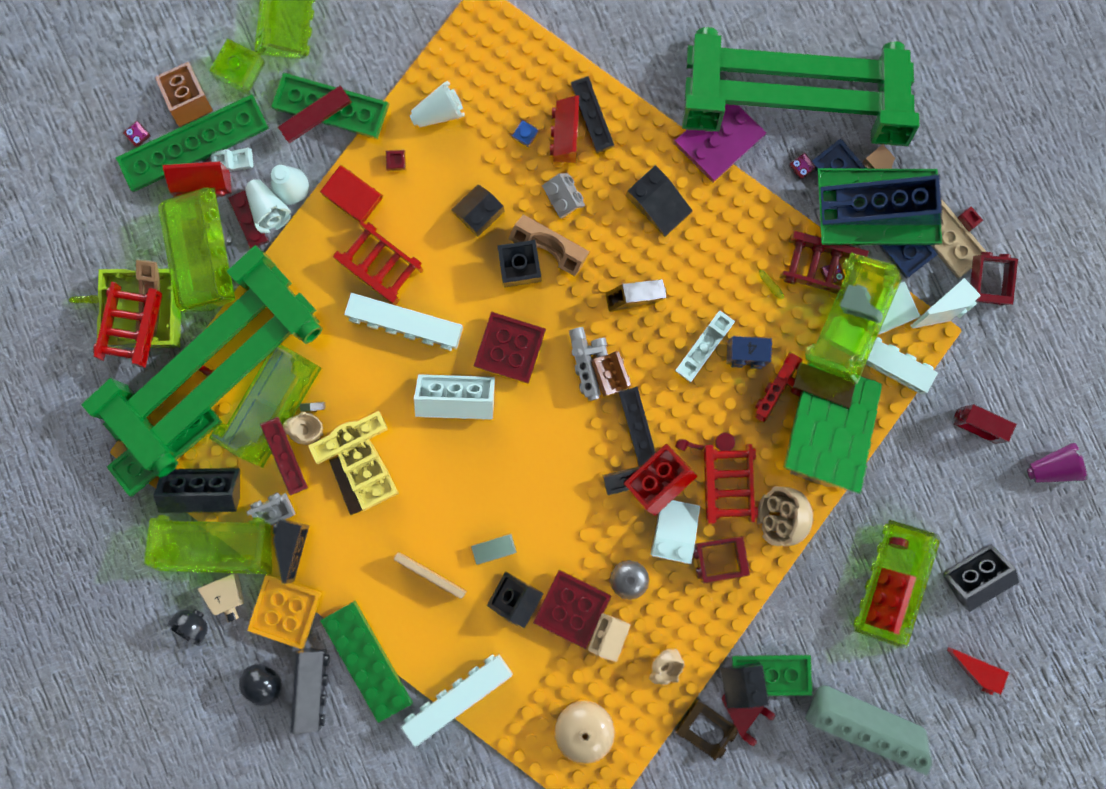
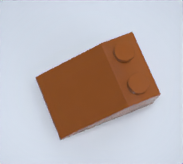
M189 61L155 77L167 107L179 127L213 112L210 102Z

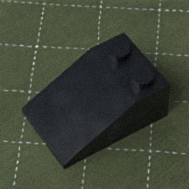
M656 165L627 191L626 197L665 237L693 212L669 178Z
M288 519L279 520L278 523H275L272 532L275 534V550L281 581L284 584L295 581L310 526Z

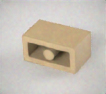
M602 613L588 651L616 662L621 653L630 624Z

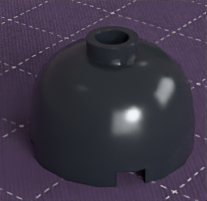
M196 609L193 612L189 610L177 612L166 625L167 627H172L170 630L187 641L190 638L195 641L194 645L200 646L208 631L207 622L203 619L204 614Z

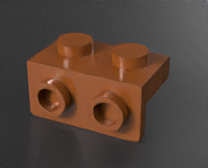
M619 351L591 360L603 397L631 387L630 377L626 373L624 361Z

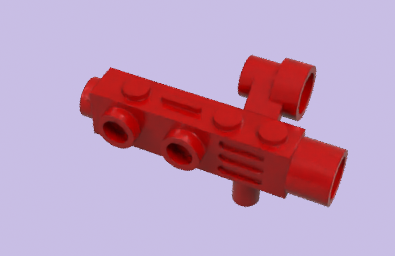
M789 352L774 382H769L764 392L767 394L764 399L760 398L755 406V409H757L755 418L765 423L787 385L791 387V393L800 397L801 390L793 388L796 378L792 376L798 369L799 363L803 361L802 358Z

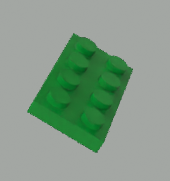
M809 654L731 655L732 666L755 662L763 665L768 696L812 695L811 655Z

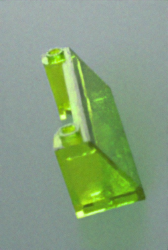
M851 253L844 262L843 269L846 276L816 344L813 343L811 346H808L805 352V359L810 365L857 384L902 278L896 265ZM848 285H861L867 288L871 296L870 305L880 310L883 315L881 323L843 312L840 304Z
M157 515V518H150L143 565L157 571L271 574V524L260 517H253L248 523L173 521L169 519V516Z

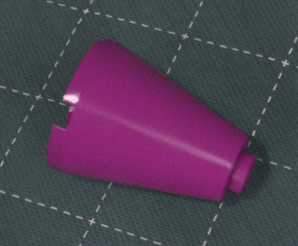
M1070 443L1029 464L1030 468L1027 469L1029 479H1033L1035 483L1086 480V466L1082 455L1079 456L1076 453L1079 450L1077 444Z

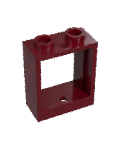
M981 252V255L973 256L970 285L981 295L975 302L1013 305L1018 266L1017 258H1011L1010 254L993 256V252ZM984 262L1004 264L1001 295L980 293Z
M975 404L958 409L954 415L955 422L953 424L994 444L1009 442L1017 425Z
M743 536L695 543L693 556L694 560H698L699 566L696 567L697 579H701L702 583L750 576ZM734 543L739 571L706 576L702 548Z

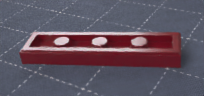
M340 85L278 126V128L290 144L352 102Z
M277 416L260 423L289 495L307 489L308 486L279 417Z

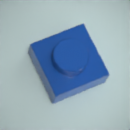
M522 120L512 137L529 147L536 137L538 129Z

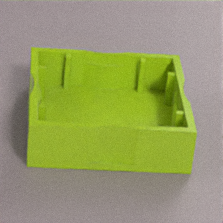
M99 269L97 339L107 301L106 291L108 287H110L111 282H115L122 287L121 291L139 294V280L136 279V271L127 269ZM158 269L160 292L163 295L160 303L157 333L152 338L150 348H180L182 273L176 269ZM119 298L117 310L139 313V302ZM115 317L112 328L136 332V320ZM110 336L108 347L135 348L136 346L135 340Z

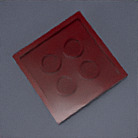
M491 312L474 367L529 384L546 329Z
M558 570L533 623L586 649L596 630L601 614L604 613L612 595Z

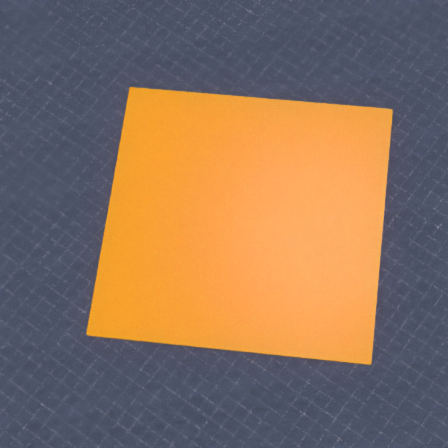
M462 0L384 101L389 103V108L378 139L357 134L265 252L279 270L290 280L292 284L289 288L295 295L300 292L317 310L313 314L320 321L318 324L322 327L321 334L308 344H304L302 340H299L292 334L289 335L211 408L222 420V423L178 458V465L175 469L240 468V500L236 512H188V514L263 572L281 578L274 544L275 534L272 533L275 524L258 530L252 515H247L246 512L251 508V504L259 500L263 503L268 501V497L275 493H279V495L286 493L296 513L287 519L310 525L293 583L322 592L316 612L323 618L356 601L397 675L432 702L437 700L436 696L443 690L447 692L453 688L452 684L460 678L466 679L469 676L468 672L474 667L478 666V668H481L485 665L484 660L494 654L496 657L500 654L513 675L455 717V719L544 788L631 789L847 491L840 487H826L790 474L791 470L783 468L799 402V397L790 392L791 387L786 386L765 423L755 418L757 411L755 406L760 398L764 399L767 394L764 392L769 382H774L789 352L802 358V363L807 364L808 359L811 358L882 384L867 462L917 392L820 340L830 320L834 317H842L848 321L847 324L853 327L859 326L865 330L866 334L872 336V333L870 334L867 331L866 319L843 312L840 307L843 298L839 297V294L796 282L795 284H789L780 278V274L783 271H789L795 246L794 243L789 242L791 234L794 231L821 238L820 226L734 164L712 183L674 144V141L686 129H682L675 121L507 0ZM589 76L614 147L596 153L579 109L576 163L553 162V156H550V144H554V137H551V126H555V119H552V107H556V101L575 96L571 87L572 81ZM448 81L451 84L448 86L449 89L455 90L463 109L460 112L465 113V116L424 127L414 125L410 118L411 110L440 85ZM522 120L538 129V133L529 147L512 137ZM405 150L406 170L387 171L386 151ZM340 165L351 170L353 174L383 195L382 200L364 223H371L377 228L376 232L409 258L415 257L422 263L420 266L424 271L420 273L415 269L397 291V297L400 301L396 306L461 324L463 330L457 349L452 348L451 351L440 348V344L433 343V346L422 343V339L416 337L415 340H410L403 337L404 334L397 332L396 335L385 332V328L378 327V330L367 327V323L361 321L360 324H355L348 321L349 318L344 315L351 293L389 304L392 303L333 257L337 251L341 254L347 252L364 231L359 224L360 222L320 193V190ZM655 165L669 178L693 210L666 237L626 197L627 191ZM559 173H567L573 178L574 186L583 196L585 204L584 207L577 208L564 218H559L542 187L543 184ZM478 184L491 192L504 206L505 210L479 237L451 211ZM524 214L590 252L582 268L576 276H573L558 267L557 259L550 252L537 247L542 282L504 288L497 246L514 243L509 240L515 223ZM370 235L352 257V262L356 265L362 264L379 241ZM385 246L367 268V274L371 277L377 275L394 252ZM802 248L796 274L807 277L813 255L812 248ZM821 253L814 279L825 282L820 268L830 264L832 258L830 253ZM842 257L839 258V262L845 277H847L850 261L848 258ZM399 258L382 280V285L385 288L391 287L409 264L402 258ZM865 260L858 263L852 286L861 285L867 288L871 296L870 305L877 308L899 283ZM663 279L667 298L657 303L609 312L605 293L621 284ZM846 279L834 284L844 287ZM239 285L209 325L248 290ZM910 292L920 316H922L931 306ZM266 307L204 365L210 370L215 371L265 325L274 314ZM720 310L735 322L690 383L675 372V370ZM491 312L546 329L529 384L474 367ZM915 319L877 335V337L882 339V343L894 345L899 348V352L905 355L910 354L916 357L917 362L921 364L927 363L935 369L960 335L961 328L948 321L913 329L910 325L917 320ZM583 327L588 346L591 345L592 340L606 338L608 355L619 351L624 361L626 373L630 377L631 387L627 389L638 387L655 452L659 451L667 443L698 476L673 499L700 506L695 543L743 536L750 576L702 583L701 579H697L696 567L699 566L698 560H694L693 555L691 564L650 555L659 513L654 516L648 512L630 490L607 495L603 479L605 474L639 467L619 393L603 397L600 389L599 399L588 401V398L581 393L579 387L581 379L575 372V365L577 363L575 356L572 355L573 348L569 330ZM732 336L772 338L771 362L762 367V369H751L749 365L743 366V368H732L731 364H726L727 341ZM591 355L592 360L597 358L596 355ZM798 369L794 372L792 377L796 378ZM197 370L146 418L155 426L202 383L207 376ZM418 374L495 377L493 419L415 417L414 396ZM325 402V410L302 411L313 414L323 423V436H321V439L331 435L330 433L341 424L352 421L357 422L379 411L388 430L370 438V441L387 468L399 494L365 511L350 515L329 461L338 457V455L317 464L309 449V445L299 444L286 434L308 486L305 490L289 495L260 423L278 416L283 426L287 419L302 413L300 411V404ZM727 432L735 438V446L731 451L746 450L747 444H753V448L756 449V460H753L755 507L759 506L763 495H767L773 487H789L800 491L810 502L813 512L812 527L808 535L800 543L792 546H774L762 537L764 535L762 523L758 524L757 518H755L756 522H749L748 517H719V519H716V523H706L704 450L687 446L684 452L675 447L677 441L685 439L698 445H713L714 449H717L715 445L717 436ZM117 441L110 450V453L117 458L128 448L122 441ZM746 458L717 459V461H714V469L747 470ZM158 476L149 482L155 489L160 478ZM718 478V480H715V488H718V490L747 489V478ZM727 497L715 500L716 508L718 507L719 509H748V497ZM770 511L769 515L780 516V512ZM509 534L512 535L517 553L476 564L471 546ZM734 543L702 548L706 576L739 571ZM399 552L464 589L467 591L463 598H458L396 562L394 559L396 554ZM627 560L636 561L644 566L649 576V584L645 593L639 598L632 600L623 599L618 596L610 583L612 570L620 562ZM558 570L612 595L604 614L630 624L628 634L616 662L588 651L591 640L587 648L584 649L533 623ZM505 571L544 593L525 628L509 622L486 606ZM667 649L678 650L684 661L683 672L678 677L679 681L670 682L667 685L653 683L649 679L652 673L653 661ZM578 701L597 703L609 713L614 725L615 734L611 749L603 758L593 763L584 764L570 760L561 752L556 742L555 726L558 717L567 706ZM583 733L582 738L584 740L588 739L589 734Z

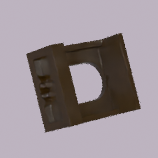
M696 698L676 727L675 732L709 755L716 762L718 758L721 759L726 752L725 747L729 741L733 742L736 738L738 728ZM700 713L721 727L723 738L719 743L711 744L689 729Z

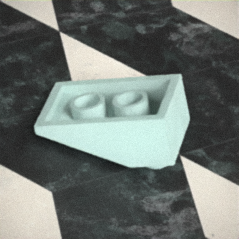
M964 278L910 326L914 329L948 322L956 316L961 318L977 304L975 300L981 295Z
M672 500L662 509L658 515L650 555L691 564L700 506Z

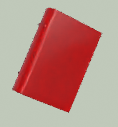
M342 165L337 168L320 190V193L358 222H365L383 198V195L375 188L368 185L353 174L351 170L346 169Z

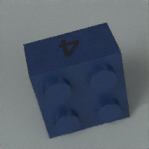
M732 336L727 341L726 364H731L732 368H743V366L749 365L751 369H762V367L771 362L772 338Z

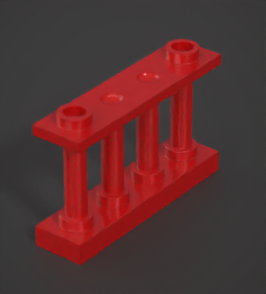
M361 221L359 224L364 229L361 235L347 252L341 254L337 251L333 257L396 306L400 301L397 297V291L415 269L420 273L424 271L420 266L422 263L415 257L409 258L376 232L377 228L371 223L365 224ZM372 235L379 242L362 264H354L352 257L367 238ZM386 246L394 254L378 274L371 277L367 274V268ZM399 258H402L409 265L391 287L385 288L382 285V280Z
M111 282L110 287L106 291L107 301L97 343L93 346V357L100 361L105 360L106 354L130 358L135 366L146 368L163 294L157 289L149 288L148 293L145 295L121 291L122 287L117 283ZM119 298L144 302V311L142 313L117 310ZM114 318L140 321L139 331L133 332L112 328ZM110 336L135 340V349L130 351L108 347Z
M747 444L746 450L717 451L713 445H705L703 450L706 523H716V519H719V517H748L749 522H756L755 518H758L759 513L758 507H755L753 460H756V449L753 448V444ZM746 458L747 470L714 469V461H717V459ZM718 478H747V489L718 490V488H715V480H718ZM727 497H748V509H719L718 507L716 508L715 500Z

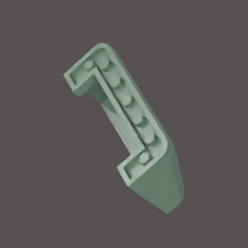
M822 685L816 689L805 719L814 727L928 776L932 759L927 732L922 726L830 686Z

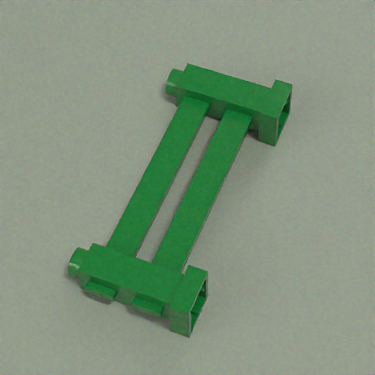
M702 27L696 31L693 45H688L686 69H691V77H686L682 129L719 132L725 112V104L877 116L871 128V144L909 147L919 128V113L915 112L914 95H911V86L914 83V62H911V50H905V45L901 42L893 41L886 43L882 47V54L879 60L721 48L722 35H718V31L712 27ZM720 71L877 83V92L720 80Z
M256 245L226 271L236 283L248 291L138 392L134 393L127 384L109 378L81 404L90 416L105 421L103 425L117 441L124 443L129 449L127 451L128 455L140 469L154 471L158 477H164L171 473L178 465V461L174 458L177 453L170 446L289 335L292 334L299 340H302L304 344H308L321 334L322 327L318 324L320 321L313 314L317 310L300 292L297 295L289 288L292 284L290 280L279 270L271 258ZM268 307L274 316L153 426L146 417L260 312Z

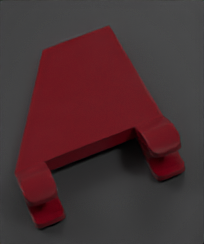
M723 694L721 699L726 707L725 695ZM765 706L755 708L726 707L731 719L738 728L737 730L741 738L752 747L756 745L757 740L747 731L758 715L761 713L770 721L776 716Z

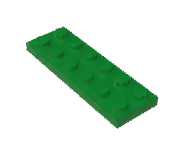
M283 72L271 107L273 110L295 116L337 87ZM344 90L352 103L323 121L322 124L378 139L389 103Z
M212 408L170 445L177 453L174 456L176 460L222 423V420ZM127 449L111 462L107 469L128 496L133 497L156 478L157 474L154 471L140 469L128 455L127 451L129 449Z
M356 601L320 620L378 723L412 705L413 701Z

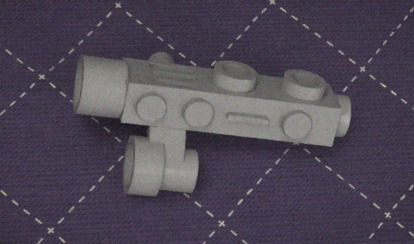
M584 328L569 330V335L573 348L572 355L575 356L577 363L575 365V372L581 379L580 391L588 398V401L599 399L601 393L591 364V355H596L597 358L608 355L606 338L592 340L591 345L588 346Z

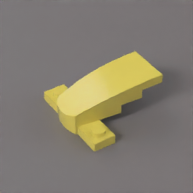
M379 411L357 422L352 421L341 424L330 433L331 435L309 445V449L317 464L336 455L339 456L352 490L355 492L364 511L399 494L387 468L370 441V438L388 430Z

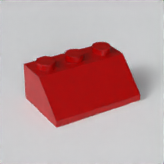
M575 95L556 101V107H552V119H555V126H551V137H554V144H550V156H553V162L576 163L579 96Z
M221 161L163 165L169 193L176 197V199L184 200L190 196L206 198L207 195L224 197L225 194H231L230 171Z
M666 443L624 484L642 506L656 516L698 476Z

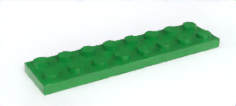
M251 94L115 158L130 190L136 192L165 178L163 165L198 163L211 157L217 151L226 150L268 130L269 126L254 95Z

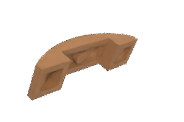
M136 260V279L139 280V294L145 295L148 293L149 288L157 289L160 292L157 262ZM139 302V313L144 311V302ZM159 312L157 316L153 337H155L157 333ZM136 321V332L139 331L140 321Z

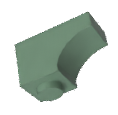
M848 285L840 304L844 313L881 323L883 319L880 310L870 305L871 296L867 288L861 285Z

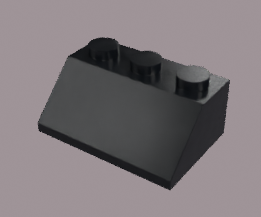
M992 544L942 573L954 595L968 612L1019 583L1016 568Z

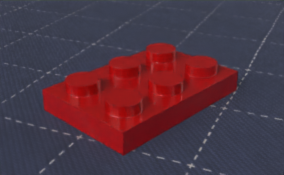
M882 568L865 624L899 635L916 577Z

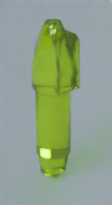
M759 270V276L769 287L770 291L782 300L784 294L779 286L774 283L766 272Z
M98 295L74 296L69 298V302L75 304L99 303Z

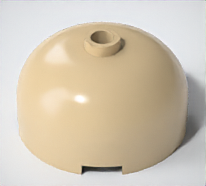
M773 487L767 495H763L758 506L759 515L757 522L758 524L762 523V531L764 533L762 537L769 544L774 546H792L805 539L812 527L813 512L810 502L803 493L794 488ZM770 511L780 512V516L769 515Z
M591 701L572 703L563 710L557 719L555 726L557 745L561 752L574 762L586 764L600 760L609 752L614 741L615 732L609 713L597 703ZM582 734H589L588 739L584 740Z

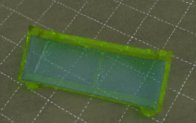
M280 344L266 357L228 424L216 426L209 439L237 457L263 468L272 452L260 423L278 416L283 426L287 419L294 416L322 368Z

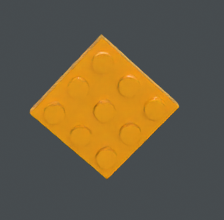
M266 574L247 631L299 649H304L322 592L293 582L284 584L281 578Z

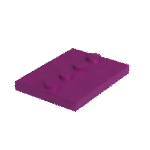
M725 104V112L719 132L687 129L674 141V144L714 183L766 135V132L739 105Z

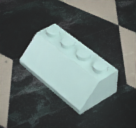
M418 374L414 396L415 417L493 419L495 377Z

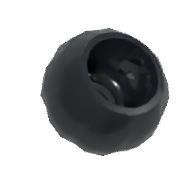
M254 664L242 672L239 679V689L241 694L251 703L258 706H266L272 704L280 696L282 680L272 668L262 664Z

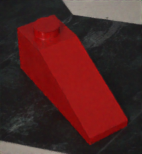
M947 648V652L974 683L982 687L981 691L993 695L994 692L1002 694L1010 672L955 649Z

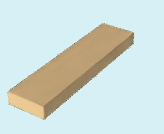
M400 552L396 554L394 558L396 562L460 599L466 594L467 591L404 554Z

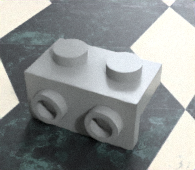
M559 173L542 185L559 218H564L577 208L585 206L583 196L576 190L573 178L567 173Z
M275 493L268 497V501L263 503L259 500L251 504V508L246 512L247 515H252L258 530H262L278 523L279 520L287 519L296 514L286 493L281 495Z

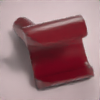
M679 439L675 445L677 449L684 452L687 446L698 450L704 449L703 445L694 444L685 439Z

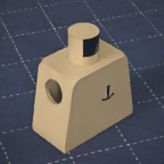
M238 573L231 574L198 588L214 616L224 613L228 623L239 619L235 607L244 604Z

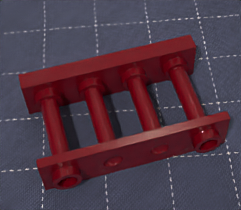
M794 231L789 240L795 246L789 271H783L780 274V278L789 284L800 283L839 294V297L843 298L848 285H853L858 263L867 259L869 251L849 245H822L820 237ZM805 247L812 248L813 251L807 277L796 274L802 248ZM823 252L830 253L832 256L825 282L814 279L820 255ZM842 257L848 258L850 261L844 287L833 284L839 258Z

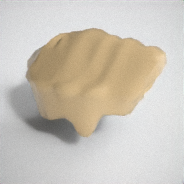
M302 412L295 417L287 419L283 424L285 433L299 444H313L323 436V423L310 413Z
M667 649L653 661L652 673L649 676L653 683L667 685L670 682L679 681L678 677L683 672L684 661L678 650Z

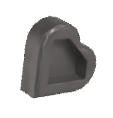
M325 402L300 404L301 412L326 409Z

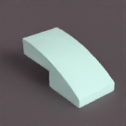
M247 147L234 151L228 149L217 151L211 155V161H221L229 171L253 168L252 149Z

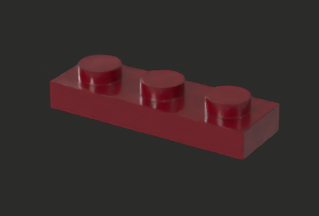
M244 190L228 197L249 247L252 248L255 245L259 247L268 243L269 240L266 234L259 232L255 227L246 191Z

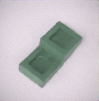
M511 534L471 546L477 565L517 553Z

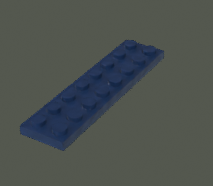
M841 138L811 161L816 167L817 172L818 168L866 169ZM879 245L906 279L938 255L930 245Z

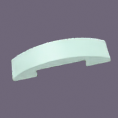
M719 310L675 372L691 383L735 321Z

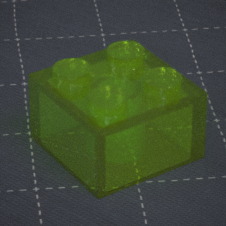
M227 38L209 71L215 79L248 95L263 69L265 61L260 54Z

